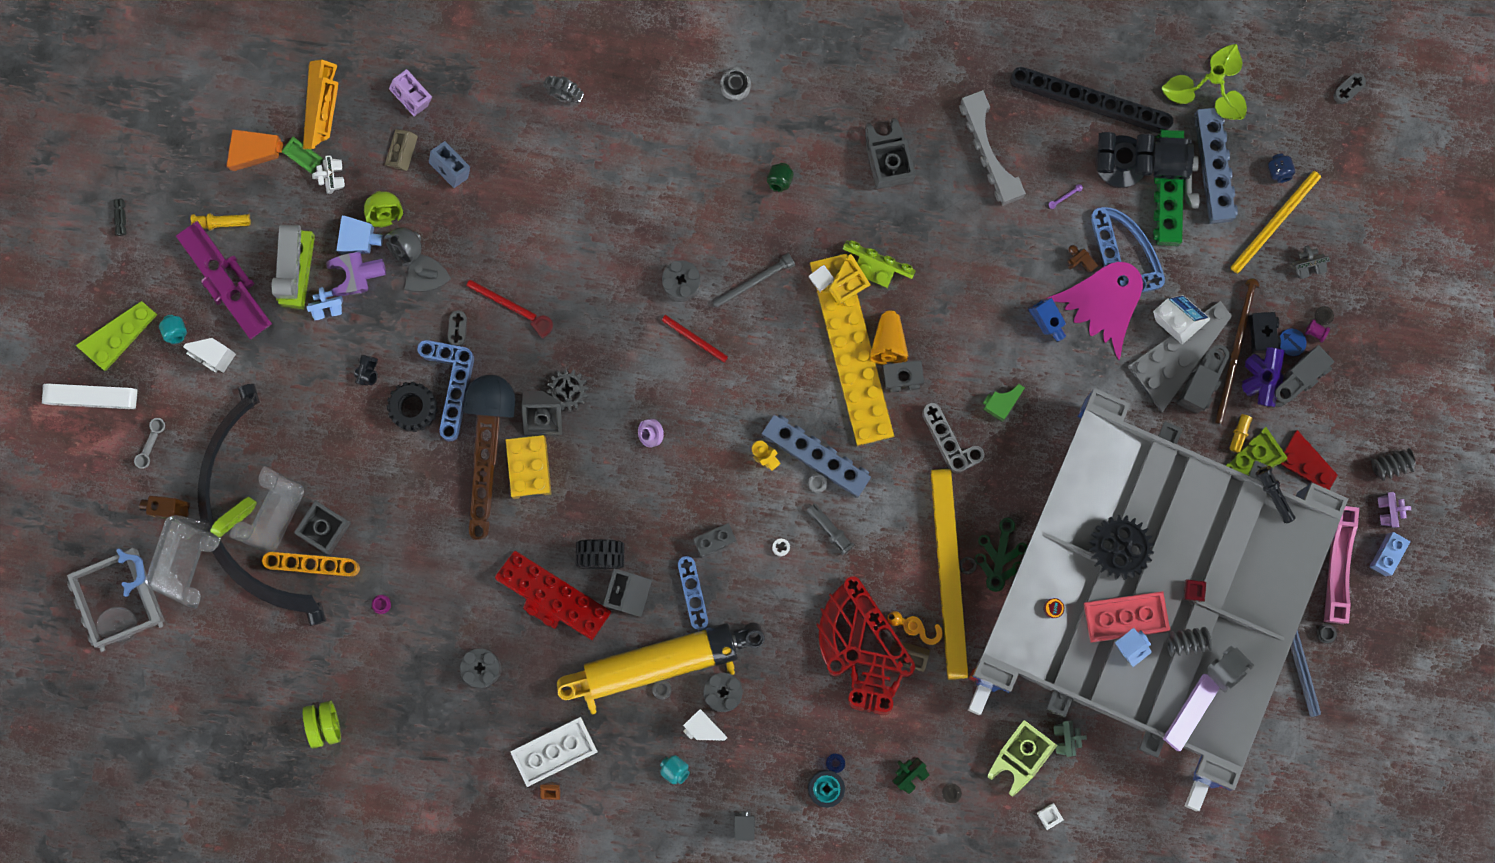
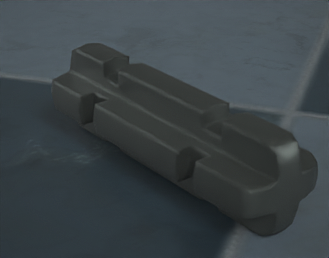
M114 199L115 234L117 236H125L127 234L124 227L126 225L125 210L123 209L125 208V201L123 199Z

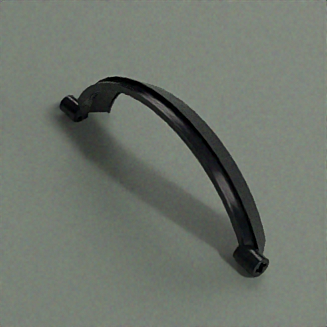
M255 384L243 385L238 388L241 401L227 414L218 426L205 451L198 480V509L202 529L216 560L238 585L250 594L274 606L292 611L306 612L310 626H315L327 621L321 602L317 603L313 595H302L278 590L254 578L232 558L220 537L210 532L214 525L210 504V481L217 453L236 422L249 409L255 408L254 406L260 403Z

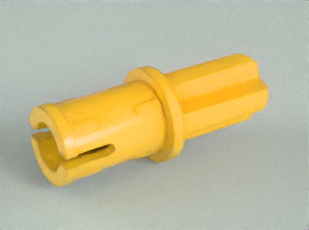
M1245 414L1240 415L1237 428L1233 430L1234 436L1229 447L1231 451L1236 453L1241 451L1245 437H1248L1247 432L1253 419L1252 417Z

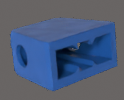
M1052 298L1043 299L1028 309L1045 335L1052 334L1056 342L1066 337L1061 328L1066 325V322Z

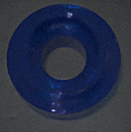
M831 754L826 760V767L829 771L839 773L845 767V759L840 754ZM835 759L839 761V766L837 767L832 766V761Z

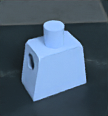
M342 215L336 251L340 255L355 252L370 254L371 245L382 246L383 235L373 234L374 227L370 223Z

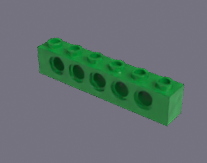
M1161 130L1155 139L1160 137L1184 138V131ZM1154 177V184H1157V191L1154 192V203H1157V210H1154L1153 218L1157 222L1156 228L1153 231V239L1156 240V245L1180 246L1183 233V180ZM1164 185H1170L1172 192H1167L1164 189ZM1164 203L1171 204L1172 210H1166ZM1163 222H1170L1172 229H1166Z

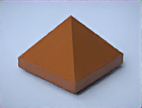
M553 782L541 784V799L560 800V785Z

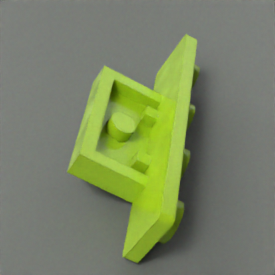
M846 240L842 248L860 256L857 264L866 278L888 288L894 272L911 279L916 272L911 265L896 262L891 256H882L872 248L866 249L860 246L856 241Z

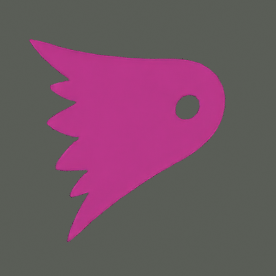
M1115 262L1103 267L1072 288L1048 298H1052L1054 302H1069L1065 310L1079 308L1074 318V323L1090 320V336H1094L1104 329V342L1106 343L1112 337L1116 356L1120 360L1126 330L1142 293V276L1133 265L1126 262ZM1121 275H1125L1129 279L1128 284L1124 287L1119 286L1117 283V279Z

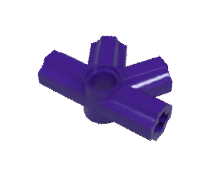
M1267 348L1265 361L1259 355L1253 354L1245 362V367L1254 376L1242 381V388L1249 397L1259 393L1258 405L1275 407L1276 405L1275 391L1283 381L1281 369L1285 350Z

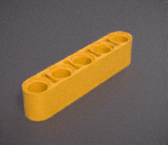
M268 552L262 559L264 567L273 571L354 577L360 570L358 562L349 558ZM272 556L277 558V563L274 566H270L268 562ZM291 558L296 559V565L293 568L288 566V561ZM313 559L316 565L312 570H309L307 562ZM329 561L335 563V568L332 571H327L326 569ZM348 563L354 564V570L351 573H347L345 570Z

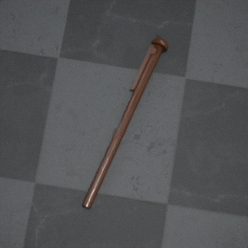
M1254 278L1248 279L1245 282V285L1248 286V291L1215 420L1217 424H1223L1255 288L1260 287L1258 280Z

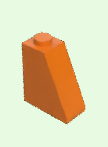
M232 130L227 167L230 171H237L278 159L279 153H282L283 142H281L278 135Z

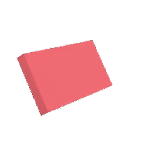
M1163 591L1084 603L1090 643L1120 639L1133 628L1137 632L1142 631L1145 635L1170 631Z

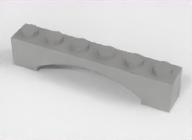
M982 90L962 98L961 105H959L961 114L963 116L966 115L968 131L974 135L975 139H973L975 148L981 152V163L983 167L988 169V180L991 185L994 184L996 191L994 193L997 201H1001L1002 206L1024 198L1026 193L1020 178L1013 177L1001 166L989 145L985 117L986 113L989 112L990 105L984 91Z

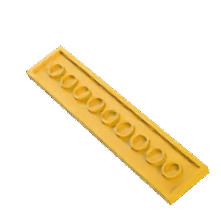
M847 254L810 262L812 273L824 265L835 278ZM830 285L821 292L816 288L856 445L861 446L893 438L894 433L876 364L870 358L872 348L858 295L856 294L838 305L828 289Z

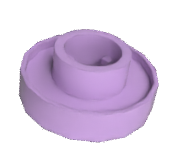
M655 419L642 421L638 428L640 441L646 447L660 445L664 437L661 424Z

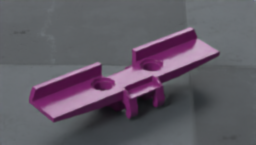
M198 220L176 235L179 242L205 276L201 280L203 287L207 288L216 305H220L221 301H223L250 340L272 325L248 290L255 284L253 280H249L236 262L237 258L235 256H231L226 260ZM213 260L219 263L216 270L209 269V263ZM229 266H231L241 280L238 286L233 283L225 270ZM240 292L241 296L237 301L231 300L235 293Z

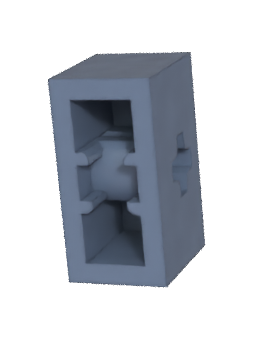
M445 141L430 151L429 163L453 188L468 179L470 166Z

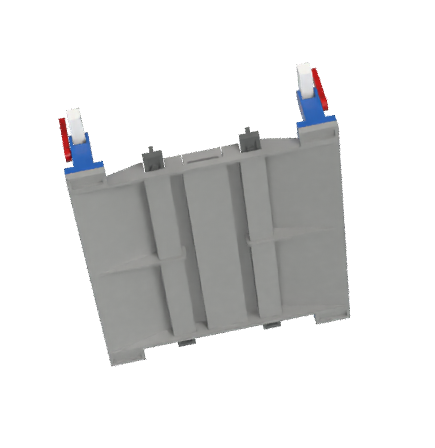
M1094 388L1085 398L1077 416L1081 418V421L983 655L979 659L976 668L969 673L967 678L973 682L976 681V685H978L968 711L981 715L990 692L1001 689L1010 693L1019 675L1050 691L1053 690L1046 709L1055 715L1058 714L1066 717L1073 700L1125 724L1127 723L1134 728L1145 731L1138 750L1146 755L1158 758L1164 744L1163 737L1203 674L1208 675V666L1216 659L1220 661L1224 656L1223 653L1230 646L1237 647L1254 664V667L1251 670L1248 668L1245 671L1247 675L1230 689L1227 686V692L1224 693L1219 688L1183 746V749L1201 755L1194 772V783L1185 803V807L1194 811H1200L1209 787L1226 788L1230 791L1236 788L1349 498L1314 483L1298 491L1296 496L1281 490L1296 517L1294 521L1286 524L1283 522L1269 493L1264 492V486L1260 478H1257L1255 475L1259 469L1267 465L1255 460L1249 475H1246L1177 445L1183 431L1178 426L1165 421L1159 435L1156 436L1124 422V418L1130 403ZM1117 515H1120L1121 520L1126 515L1128 516V521L1136 518L1135 524L1138 525L1142 522L1141 529L1148 528L1149 530L1145 534L1146 536H1152L1148 540L1149 543H1154V546L1149 548V550L1154 551V554L1148 556L1152 561L1146 563L1147 569L1141 568L1142 573L1140 575L1135 572V577L1132 579L1128 575L1127 579L1123 580L1122 575H1120L1115 580L1113 573L1107 577L1108 571L1105 570L1101 573L1102 566L1095 567L1094 565L1098 561L1097 559H1091L1095 554L1094 552H1089V549L1094 547L1089 541L1095 539L1091 534L1097 532L1095 529L1097 525L1102 527L1101 522L1103 520L1108 523V518L1111 516L1114 521ZM1120 529V536L1122 538H1127V532L1123 529ZM1104 540V547L1106 549H1111L1112 544L1109 541ZM1124 545L1118 547L1119 550L1125 548ZM1131 546V551L1138 555L1139 548ZM1121 557L1115 558V562L1123 566V559ZM1186 579L1206 582L1205 602L1184 600ZM1163 591L1170 631L1146 635L1151 643L1149 648L1152 653L1137 665L1132 667L1121 654L1115 644L1119 639L1090 643L1084 610L1085 602ZM1057 598L1063 602L1065 609L1062 616L1059 618H1049L1045 615L1043 607L1047 600ZM1201 627L1208 629L1212 639L1211 651L1208 649V646H1205V652L1202 653L1200 647H1198L1197 653L1194 654L1191 648L1189 655H1186L1185 651L1182 650L1181 656H1178L1177 652L1174 651L1173 657H1170L1167 638L1171 631L1177 633L1178 630H1182L1185 632L1186 629L1192 631L1194 628H1198L1200 630Z

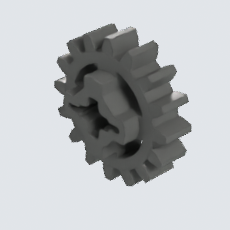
M549 75L543 83V87L547 88L546 90L550 92L549 94L561 102H575L578 104L583 98L584 92L580 91L581 89L577 88L578 85L566 77L562 76L560 78Z
M565 369L563 375L558 371L557 378L551 377L554 382L548 383L551 390H548L547 394L552 395L558 401L560 400L556 396L565 398V402L560 401L561 411L567 407L570 412L573 406L579 409V403L585 404L582 399L588 398V395L584 393L589 390V387L584 386L587 383L586 379L580 380L582 374L575 376V370L568 374L567 369ZM571 379L576 380L579 385L571 383ZM561 380H563V383L560 385V387H556L557 384ZM567 382H568V385H569L570 389L573 390V391H570L569 399H568V396H567L566 392L563 391V390H566ZM580 394L579 397L575 401H573L575 395Z

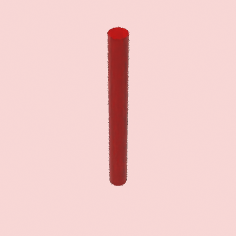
M469 280L466 285L531 321H534L537 316L472 280Z
M664 315L662 318V322L723 363L728 359L727 355L667 315Z

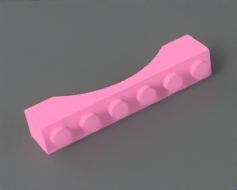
M1345 507L1331 542L1324 622L1336 624L1349 623L1351 605L1349 576L1353 543L1358 528L1359 508Z

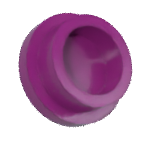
M378 595L372 600V609L378 614H385L391 608V601L385 595Z

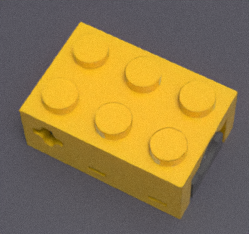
M542 435L506 439L511 497L518 499L520 497L543 496V494L552 495L546 437Z

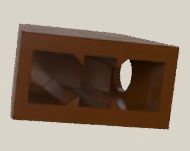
M149 496L148 500L142 499L140 501L139 509L140 511H146V515L187 522L190 508L189 502L159 496Z

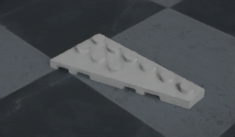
M1221 301L1204 312L1210 320L1183 345L1171 335L1128 366L1161 413L1232 317Z

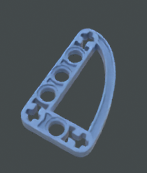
M1108 207L1095 209L1091 215V222L1103 267L1111 263L1121 262L1110 218H1113L1122 223L1135 236L1151 265L1153 272L1141 275L1143 281L1142 293L1160 289L1165 283L1163 270L1150 241L1140 227L1121 211ZM1098 213L1105 216L1102 219L1103 225L1107 224V226H1102L1099 229L1097 226L1101 225L1100 220L1095 218ZM1102 230L1109 232L1110 238L1108 240L1100 238ZM1110 248L1114 250V257L1107 258L1104 254L1105 249ZM1125 275L1118 277V279H1122L1118 282L1119 286L1124 287L1128 284L1129 279ZM1154 276L1156 277V279H1160L1158 285H1156L1155 283H1150L1148 285L1146 284V282L1151 281L1154 278Z

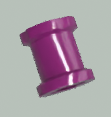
M1312 319L1305 334H1310L1323 343L1330 331V327H1323L1316 323V320Z

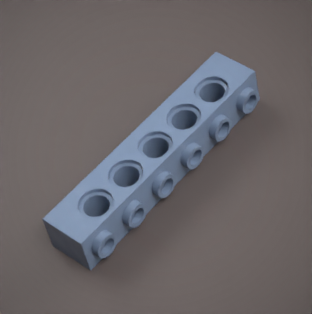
M1215 108L1199 109L1195 112L1194 118L1209 224L1232 222L1238 215V209L1233 201L1235 188L1231 186L1230 180L1232 179V169L1228 166L1230 153L1225 145L1227 133L1223 131L1225 118L1219 116ZM1207 126H1213L1216 132H1210ZM1210 144H1216L1218 151L1212 150ZM1213 162H1218L1221 169H1215ZM1220 180L1223 183V188L1217 187L1215 181ZM1218 199L1225 200L1226 206L1219 205Z
M774 415L762 432L761 436L819 474L824 475L827 479L858 498L871 479L869 471L863 467L858 469L853 466V461L845 456L843 458L836 455L837 451L832 447L827 446L825 448L820 444L821 441L812 435L808 437L804 434L805 431L797 425L791 426L788 424L789 420L782 415L778 417ZM781 430H788L790 437L787 439L781 438L779 435ZM798 440H804L807 446L804 449H798L795 443ZM819 450L822 452L823 457L816 460L812 457V452ZM834 460L838 463L839 468L831 470L828 467V463ZM852 471L855 474V478L851 481L846 480L844 473Z

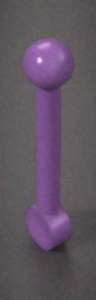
M1076 185L1075 189L1068 192L1058 200L1051 201L1048 204V207L1050 209H1054L1056 205L1064 199L1068 198L1077 191H1082V185Z

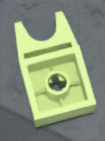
M1024 720L1002 748L987 777L992 780L1004 770L1011 771L1014 775V783L1009 794L1013 797L1036 775L1058 745ZM1032 743L1033 751L1026 753L1025 745Z

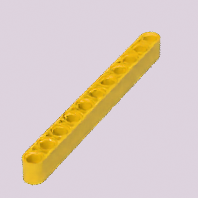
M951 469L931 470L948 680L967 679L968 666Z

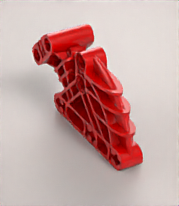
M849 577L833 595L831 593L828 594L830 599L825 608L820 609L822 612L820 625L817 623L816 626L819 629L821 654L828 672L833 676H839L852 668V691L848 698L849 706L852 709L866 710L868 713L871 711L874 714L886 716L892 711V698L895 697L901 679L909 677L914 673L915 663L862 582L857 577ZM849 583L857 584L856 590L860 594L856 596L853 589H848ZM850 600L856 608L852 624L843 612L844 607ZM840 614L851 630L848 645L836 629ZM872 614L874 617L878 616L877 622L879 625L884 623V625L880 626L876 631V623L874 621H869L871 619L870 615ZM866 625L886 655L861 650ZM887 630L901 649L899 656L890 654L879 637L880 631ZM835 634L845 648L840 653L837 649ZM854 651L858 657L856 660L850 661L847 659V653ZM905 656L906 658H903V662L906 665H911L909 668L910 672H907V670L902 671L903 664L901 661L898 663L896 661ZM833 662H839L842 667L839 671H833L830 665ZM855 665L871 667L869 672H862L861 676L866 677L865 681L858 680ZM884 670L900 674L891 687L885 686V681L890 682V677L884 675ZM856 695H857V697L860 696V697H861V700H860L861 703H857V701H856V703H854V702H853L854 696H856ZM882 701L888 703L887 709L880 707Z

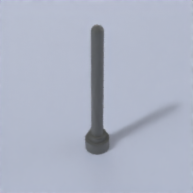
M789 253L781 256L780 262L714 300L713 306H721L783 268L791 269L796 266Z

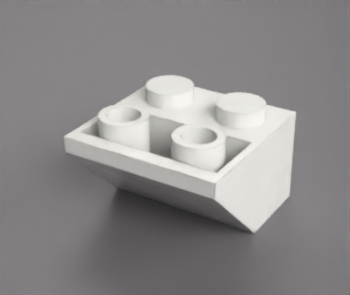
M213 338L186 343L183 346L188 350L187 355L200 363L204 360L202 364L215 373L218 370L224 373L236 353Z

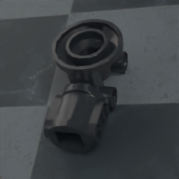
M1112 132L1099 133L1095 167L1099 177L1112 187L1128 188L1140 182L1144 176L1152 174L1155 178L1177 180L1189 179L1192 174L1194 144L1190 139L1160 137L1156 138L1154 142V135L1140 134L1135 139L1126 135L1116 136ZM1118 151H1128L1132 156V161L1128 164L1120 163L1116 158Z

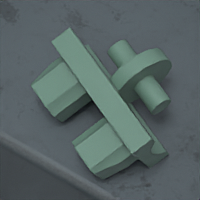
M1073 720L1063 721L1061 724L1054 725L1055 736L1064 735L1065 743L1056 744L1058 745L1056 753L1066 755L1067 757L1076 756V748L1082 747L1081 740L1087 739V735H1081L1080 728H1073Z

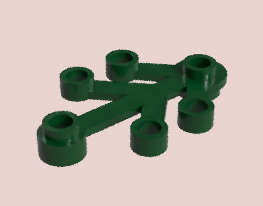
M1004 518L999 523V529L1002 532L998 552L990 543V538L987 535H981L978 538V544L985 548L995 563L994 572L987 564L984 554H977L974 562L986 574V586L993 592H999L1004 588L1005 580L1017 573L1015 565L1021 564V562H1015L1012 568L1002 573L1003 565L1018 555L1025 554L1027 550L1025 543H1019L1015 549L1005 555L1009 533L1015 528V522L1011 518ZM1005 522L1010 524L1009 529H1004L1003 524ZM982 537L987 539V544L981 543ZM1020 545H1023L1025 547L1024 552H1020L1018 550V547ZM978 556L983 557V563L977 562ZM993 579L999 581L998 586L992 584Z

